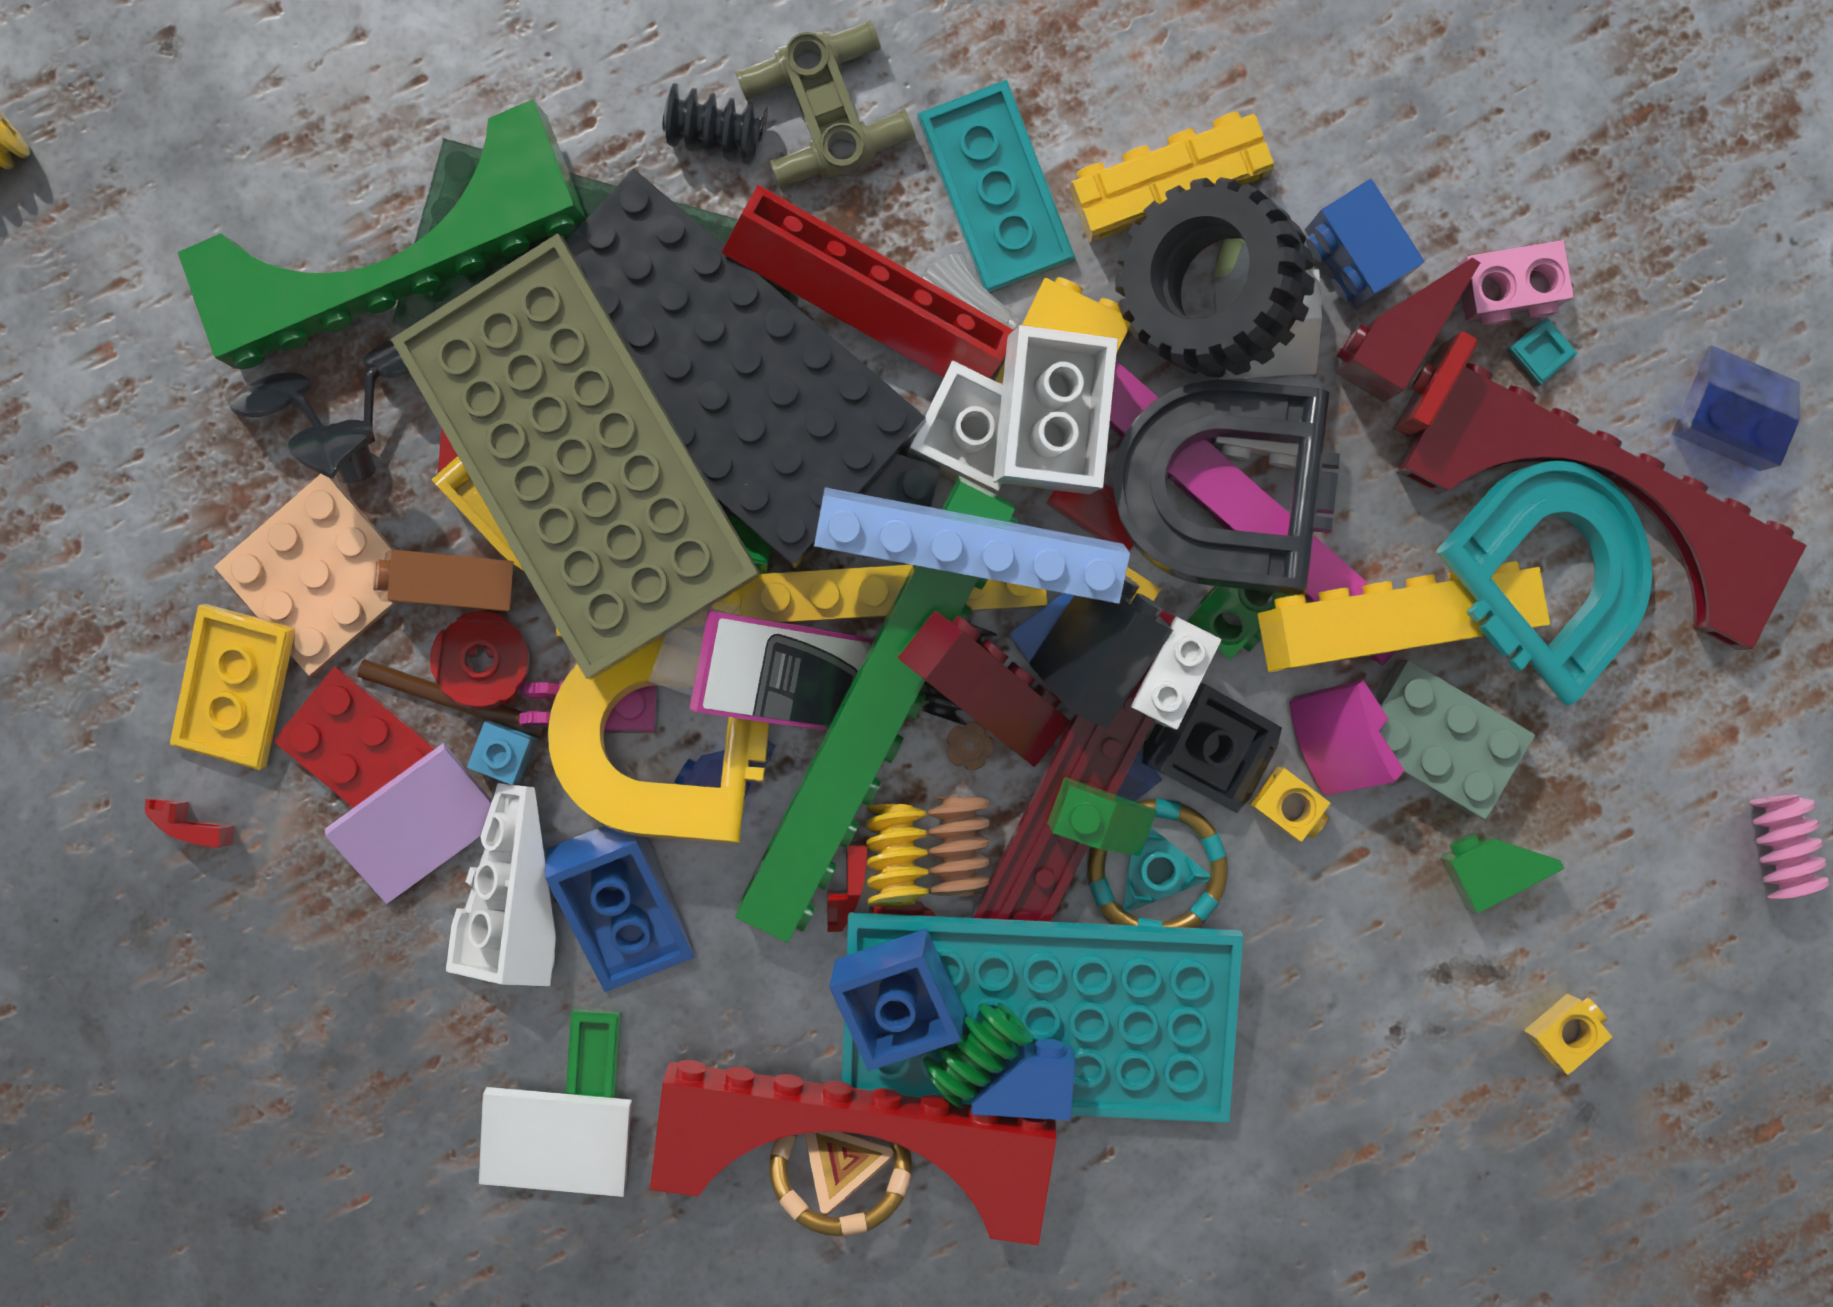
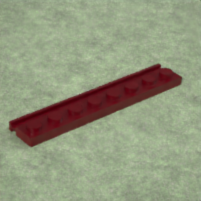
M1162 610L1159 615L1170 627L1174 618L1177 617L1165 610ZM1152 663L1107 728L1076 714L1074 715L989 880V885L983 891L970 918L1051 921L1089 848L1088 845L1054 834L1050 829L1048 820L1064 777L1100 790L1117 794L1155 720L1131 707Z

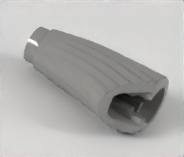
M954 253L929 262L922 275L923 279L1015 330L1020 319L1013 316L1008 308L993 297L978 282L970 270L963 253Z

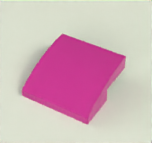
M1363 679L1294 696L1289 701L1291 717L1301 751L1324 796L1393 783L1404 772L1400 762L1379 732L1389 719Z

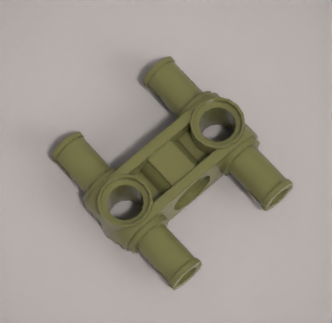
M871 19L834 35H830L829 31L825 33L824 31L818 33H799L792 37L787 45L779 47L778 51L774 52L775 57L735 71L746 101L783 85H786L788 89L792 88L812 139L809 142L810 147L776 160H770L780 190L821 174L822 178L827 177V179L834 176H850L859 171L861 166L873 162V159L877 158L876 152L908 140L916 139L912 123L905 109L868 125H865L863 121L859 122L839 71L842 68L841 63L875 50H881V45ZM807 51L815 52L821 57V61L812 69L800 68L796 65L795 61L801 53ZM846 140L854 144L856 151L848 159L840 160L830 154L829 151L832 145L837 141Z

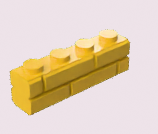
M1239 111L1231 112L1215 119L1212 122L1213 129L1196 135L1194 128H1189L1168 137V145L1150 151L1148 145L1140 146L1124 153L1121 156L1123 162L1105 168L1103 162H1098L1079 170L1076 173L1078 179L1071 182L1069 190L1089 243L1129 229L1134 222L1140 225L1147 217L1143 210L1154 200L1159 204L1167 200L1166 191L1178 185L1185 190H1189L1192 180L1208 178L1215 184L1216 180L1222 177L1235 179L1243 186L1268 177L1275 168L1274 161L1267 143L1264 141V135L1256 115L1253 113L1241 118Z

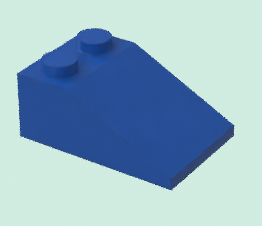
M603 826L546 848L545 879L604 992L694 958L692 946L648 837L628 835Z

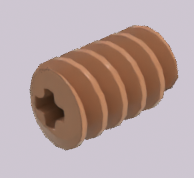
M935 796L933 798L941 800L942 805L929 809V816L942 820V825L929 829V835L941 839L942 844L929 848L928 854L942 859V864L928 868V874L941 878L942 883L929 887V893L939 896L982 895L975 892V890L989 885V877L976 873V870L988 866L989 858L977 854L976 850L989 846V838L976 834V831L988 827L989 819L977 815L976 811L989 807L990 801L989 799L977 796Z

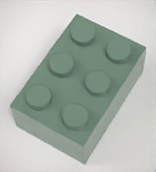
M1397 660L1375 698L1389 719L1379 732L1403 767L1404 772L1401 775L1468 815L1486 820L1533 741L1535 734L1412 661Z

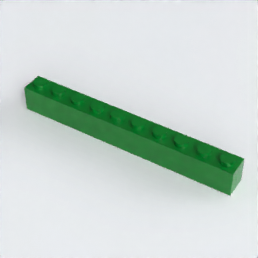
M961 476L958 477L942 510L1017 524L1018 521L1017 518L1012 516L1015 510L1012 502ZM917 565L912 566L739 900L735 918L787 943L795 929L801 932L805 930L815 909V906L809 903L817 887L825 890L830 883L837 864L831 861L839 845L847 848L852 841L859 822L853 819L861 803L867 806L871 804L881 783V779L875 776L882 762L892 763L903 742L904 737L898 735V732L905 718L914 720L925 700L926 694L920 691L925 680L901 662L898 656L934 611H937L950 622L957 615L967 621L972 607L966 605V602L973 588L976 587L982 590L988 579Z

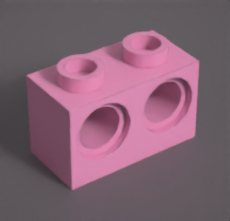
M1564 240L1471 255L1456 265L1458 267L1472 257L1481 262L1461 296L1466 321L1481 319L1482 326H1493L1512 321L1511 314L1529 311L1531 319L1551 316L1559 313L1558 306L1574 298ZM1531 271L1540 272L1546 277L1548 281L1546 293H1540L1531 286L1529 279ZM1483 279H1491L1499 285L1501 290L1499 301H1492L1483 294L1481 287Z

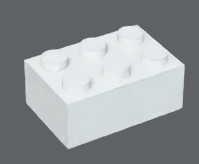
M1019 325L1008 335L993 476L994 483L1091 494L1103 488L1118 338Z

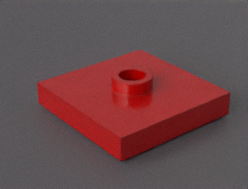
M1461 331L1439 346L1430 364L1425 363L1413 381L1411 389L1414 390V393L1393 429L1409 437L1433 424L1478 344L1475 337Z

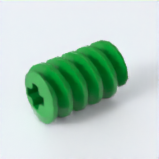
M981 1003L978 1007L985 1019L982 1023L971 1016H967L964 1020L970 1034L966 1036L962 1033L961 1041L955 1043L956 1047L954 1049L948 1046L938 1048L937 1050L943 1059L940 1063L929 1056H925L922 1059L933 1084L946 1099L957 1107L963 1108L962 1099L971 1100L977 1095L976 1085L984 1087L991 1082L990 1072L998 1074L1005 1069L1004 1058L1013 1060L1019 1055L1018 1045L1026 1047L1033 1042L1029 1030L1021 1019L1002 1003H998L999 1006L996 1009Z

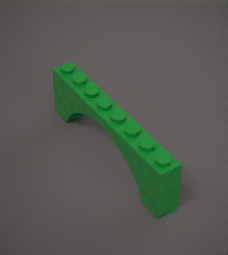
M532 99L488 118L486 139L481 158L467 188L452 210L419 241L383 261L362 268L332 273H307L288 270L251 256L240 245L222 233L177 253L214 358L234 369H248L261 364L264 361V356L278 350L289 351L302 347L308 342L309 337L320 332L342 330L351 325L353 318L367 312L380 313L387 311L396 305V300L412 293L425 294L434 291L441 285L440 281L454 275L464 276L476 273L485 267V262L501 255L509 257L521 254L529 249L530 243L546 236L553 237L557 233L560 236L568 234L575 228V224L586 220V216L548 116Z

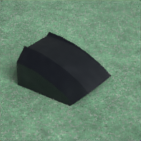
M1200 682L1177 730L1156 723L1151 735L1144 742L1143 764L1238 813L1251 799L1278 747L1282 727L1207 684Z

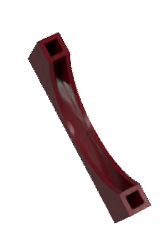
M1472 363L1466 364L1433 424L1415 434L1396 473L1436 494H1440L1482 470L1510 463L1567 461L1587 466L1608 478L1613 484L1640 502L1657 519L1670 537L1685 567L1690 584L1693 602V628L1735 650H1747L1755 647L1807 546L1792 538L1795 532L1791 528L1772 520H1767L1766 523H1763L1750 516L1752 510L1747 505L1731 498H1724L1723 501L1706 493L1708 486L1703 482L1686 475H1681L1679 479L1664 471L1665 464L1659 459L1645 453H1638L1635 456L1620 448L1622 441L1615 436L1596 430L1593 434L1578 426L1579 419L1571 413L1559 408H1552L1549 411L1534 403L1536 397L1529 391L1510 385L1507 389L1491 381L1493 374L1485 368Z

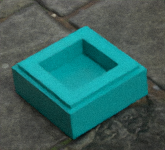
M1548 317L1542 319L1506 350L1536 386L1542 385L1578 354Z

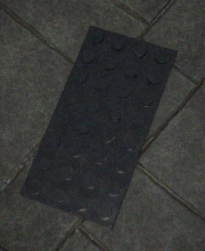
M634 168L566 241L567 246L718 502L794 568L815 547V536L824 488L862 494L926 423V417L760 275L722 254L724 245Z

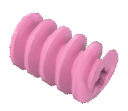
M1799 794L1771 796L1749 801L1750 806L1764 808L1766 811L1765 814L1752 820L1753 825L1769 828V833L1757 838L1756 843L1770 846L1773 850L1759 858L1760 863L1776 867V871L1763 877V882L1779 885L1780 889L1766 896V898L1788 899L1814 894L1828 887V877L1813 874L1826 866L1825 858L1810 854L1822 847V839L1806 835L1819 828V822L1815 818L1803 816L1816 808L1815 801L1799 797Z

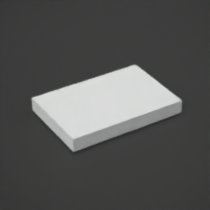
M486 1087L482 1103L479 1184L624 1197L627 1183L632 1100Z

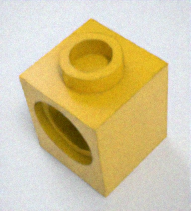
M1276 766L1248 803L1249 806L1287 835L1300 842L1306 836L1313 839L1322 830L1329 819V815L1325 811L1331 804L1287 769ZM1297 793L1304 801L1303 813L1297 819L1287 820L1282 813V802L1288 795Z
M1570 994L1563 996L1524 1030L1526 1035L1556 1069L1567 1075L1612 1038L1611 1034L1602 1025L1607 1021V1017L1599 1007L1589 998L1582 1001ZM1572 1019H1577L1580 1023L1578 1037L1571 1042H1564L1562 1037L1564 1025Z

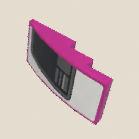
M708 610L690 710L732 718L828 730L874 638Z

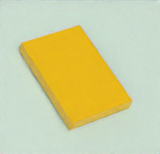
M209 604L198 605L169 745L257 770L266 768L296 628Z

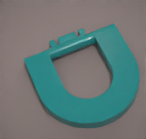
M1544 462L1507 475L1487 492L1436 551L1477 600L1467 610L1469 617L1474 622H1477L1487 615L1479 629L1503 657L1509 656L1516 650L1508 661L1510 666L1515 671H1520L1529 662L1565 706L1574 704L1584 695L1632 637L1643 619L1650 597L1652 584L1651 553L1645 530L1634 507L1620 489L1608 478L1587 466L1573 462ZM1546 516H1556L1573 524L1587 540L1594 559L1595 577L1591 593L1585 603L1547 646L1491 577L1541 519Z

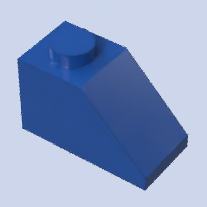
M1040 1039L1035 1044L1018 1047L1019 1055L1013 1060L1004 1059L1005 1069L998 1074L990 1072L991 1082L984 1087L976 1085L977 1095L971 1099V1114L1071 1121L1075 1072L1072 1046H1065L1061 1041L1054 1039Z

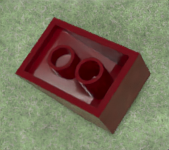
M1472 257L1380 315L1367 327L1360 324L1354 333H1349L1339 348L1335 357L1342 360L1335 373L1384 403L1404 391L1481 262Z

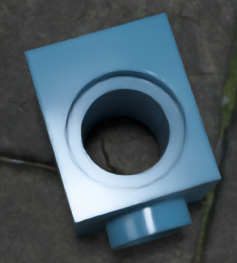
M494 721L484 722L466 768L510 785L520 784L524 780L539 738Z

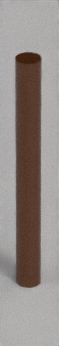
M363 659L357 675L359 678L488 721H494L539 738L543 736L545 730L543 726L519 725L520 713L522 711L504 705L487 710L468 709L457 705L446 697L438 683Z

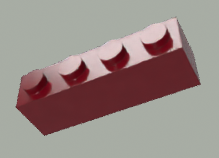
M934 611L898 656V659L1033 767H1036L1071 722L1056 710L1061 701L1040 684L1034 690L1030 688L1035 679L1014 662L1005 667L1003 664L1009 657L990 641L985 639L979 645L976 640L980 637L981 633L963 618L957 615L950 622L937 611Z

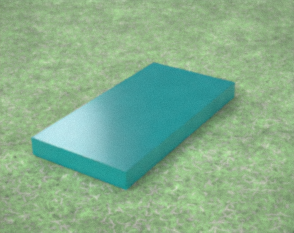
M1007 79L917 113V119L980 283L990 294L1075 262L1076 257Z

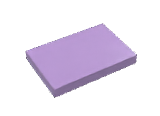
M442 743L325 828V836L379 897L388 904L481 836L492 799L449 748Z

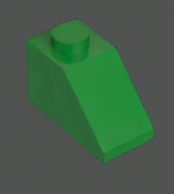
M1064 777L1048 824L1052 833L1100 850L1140 856L1157 810Z
M1476 833L1466 835L1452 842L1449 845L1452 852L1440 857L1465 908L1475 913H1480L1565 869L1559 859L1485 836L1478 838Z

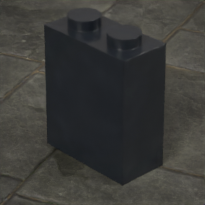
M1126 575L1120 603L1074 595L1029 662L1031 668L1071 713L1105 728L1109 726L1174 631L1159 616L1163 609L1150 598L1136 593L1139 585Z

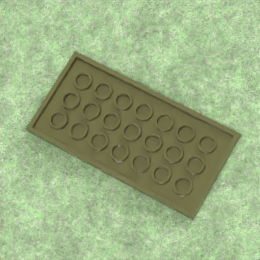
M558 233L391 339L586 679H594L761 576L756 564L565 240Z

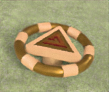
M836 1131L804 1133L820 1210L819 1214L808 1207L792 1189L789 1181L787 1162L797 1135L774 1141L769 1160L772 1188L779 1204L795 1222L809 1230L828 1236L843 1237L865 1233L887 1220L896 1211L903 1199H905L912 1177V1158L909 1149L893 1142H889L891 1147L889 1148ZM894 1158V1169L886 1194L873 1208L866 1212L839 1218L828 1217Z

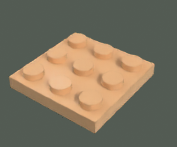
M322 474L316 477L214 566L258 618L296 628L290 655L308 676L317 674L397 604L381 601L382 591L373 590L375 561L379 559L384 560L385 553L395 549L335 480Z

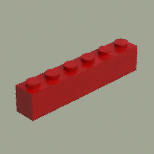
M757 185L721 252L942 378L945 377L953 360L990 379L1002 363L1006 354L1008 335L1014 331L760 185Z

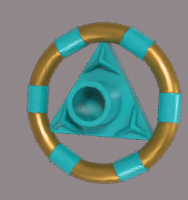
M1158 798L1138 801L1137 803L1156 809L1155 818L1178 820L1190 827L1200 837L1210 862V874L1151 827L1141 855H1129L1122 907L1115 901L1105 876V862L1108 851L1094 847L1090 848L1087 865L1088 884L1096 905L1114 925L1197 928L1206 922L1220 904L1226 888L1228 876L1227 853L1219 833L1201 813L1178 801ZM1209 881L1206 891L1190 911L1179 918L1162 922L1137 918L1128 913Z

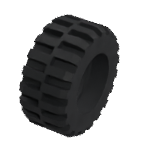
M1220 177L1214 184L1208 178L1192 180L1189 190H1185L1178 185L1166 191L1167 200L1161 204L1154 200L1143 210L1147 215L1140 225H1137L1135 222L1127 233V236L1131 238L1128 249L1121 248L1117 263L1123 267V274L1116 275L1115 290L1125 297V299L1119 301L1118 306L1123 319L1131 323L1129 330L1138 341L1147 345L1150 351L1182 370L1193 374L1201 372L1207 377H1223L1226 374V370L1234 375H1239L1250 371V362L1253 360L1262 365L1275 357L1272 349L1279 342L1287 346L1294 338L1295 334L1290 331L1296 320L1304 322L1309 308L1303 304L1305 295H1313L1315 279L1306 273V270L1312 269L1314 266L1312 251L1304 245L1306 236L1300 226L1290 219L1291 216L1260 190L1249 184L1242 186L1235 179ZM1233 238L1244 240L1248 247L1250 264L1247 280L1238 297L1226 309L1211 317L1203 319H1189L1186 317L1181 301V287L1186 270L1193 259L1206 247L1218 241Z

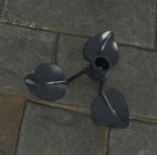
M391 340L377 346L364 357L365 366L370 369L366 372L363 421L345 420L336 424L332 423L329 426H323L307 399L301 395L311 388L310 379L297 373H276L260 378L239 391L228 401V404L234 414L252 418L279 412L291 403L298 405L313 427L299 432L289 440L288 449L291 455L301 464L330 479L337 475L338 481L341 483H356L371 477L376 471L368 446L376 441L372 429L375 381L380 376L385 378L398 377L409 373V370Z

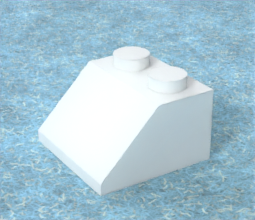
M952 360L925 416L926 423L917 432L906 457L940 466L939 474L955 482L961 476L997 494L1002 483H994L993 476L1003 385Z

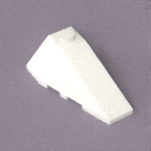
M498 783L480 836L485 849L479 866L470 867L465 882L472 886L465 909L457 908L452 921L446 972L501 985L550 986L551 973L555 963L556 934L549 885L545 879V857L535 788Z

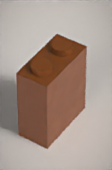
M392 549L385 553L384 560L379 559L375 561L373 590L382 591L381 601L495 612L509 611L514 561Z

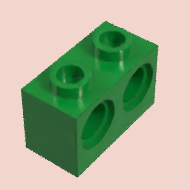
M1213 586L1195 606L1187 622L1222 639L1217 649L1231 660L1242 647L1250 652L1262 639L1257 613L1276 609L1275 599L1294 596L1295 594L1265 593L1257 590ZM1230 612L1237 615L1242 625L1234 626L1227 623L1222 613Z

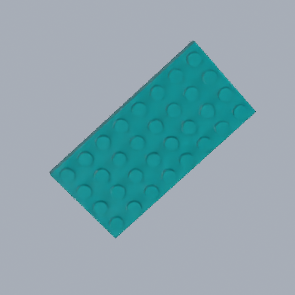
M849 913L847 955L927 928L964 1010L962 1027L964 1035L968 1036L970 1034L964 1020L967 1016H971L981 1023L985 1020L978 1007L981 1003H985L994 1009L999 1006L998 1003H1002L1010 1008L1027 1027L1033 1038L1031 1044H1035L1040 1039H1054L1061 1041L1065 1046H1072L1075 1072L1071 1116L1230 1122L1243 934L1241 930ZM844 1021L841 1082H845L852 1088L873 1091L877 1088H889L906 1096L922 1098L926 1095H938L944 1097L931 1081L922 1060L925 1056H929L940 1063L943 1059L937 1049L868 1071ZM953 1043L947 1046L954 1049L956 1044ZM962 1099L963 1104L971 1105V1100Z

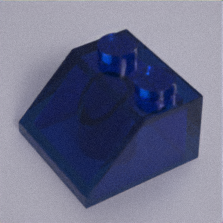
M1710 345L1702 359L1672 435L1758 471L1781 466L1800 421V382Z

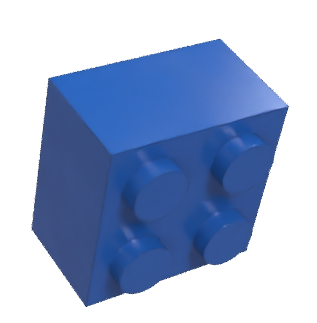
M1372 178L1321 209L1305 228L1308 237H1306L1308 249L1312 251L1313 257L1318 262H1326L1335 276L1331 279L1337 295L1345 303L1351 301L1356 310L1403 281L1425 262Z
M927 928L835 959L829 988L868 1071L961 1041L964 1010Z

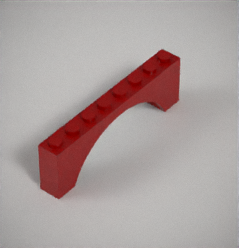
M683 1060L678 1063L669 1062L662 1082L650 1190L699 1197L708 1183L723 1168L756 1147L777 1139L811 1132L836 1131L857 1133L877 1137L903 1146L926 1158L948 1174L975 1205L990 1239L1039 1246L1057 1140L1056 1120L974 1115L971 1114V1105L963 1104V1108L952 1104L948 1099L938 1095H926L920 1098L901 1095L898 1091L889 1088H877L873 1091L852 1088L849 1084L841 1081H829L822 1084L803 1081L802 1078L792 1074H780L776 1077L759 1075L743 1067H732L727 1070L706 1067L703 1063L695 1060Z

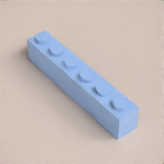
M824 488L814 543L815 547L1114 603H1120L1130 556L1125 545L1121 543L831 488Z

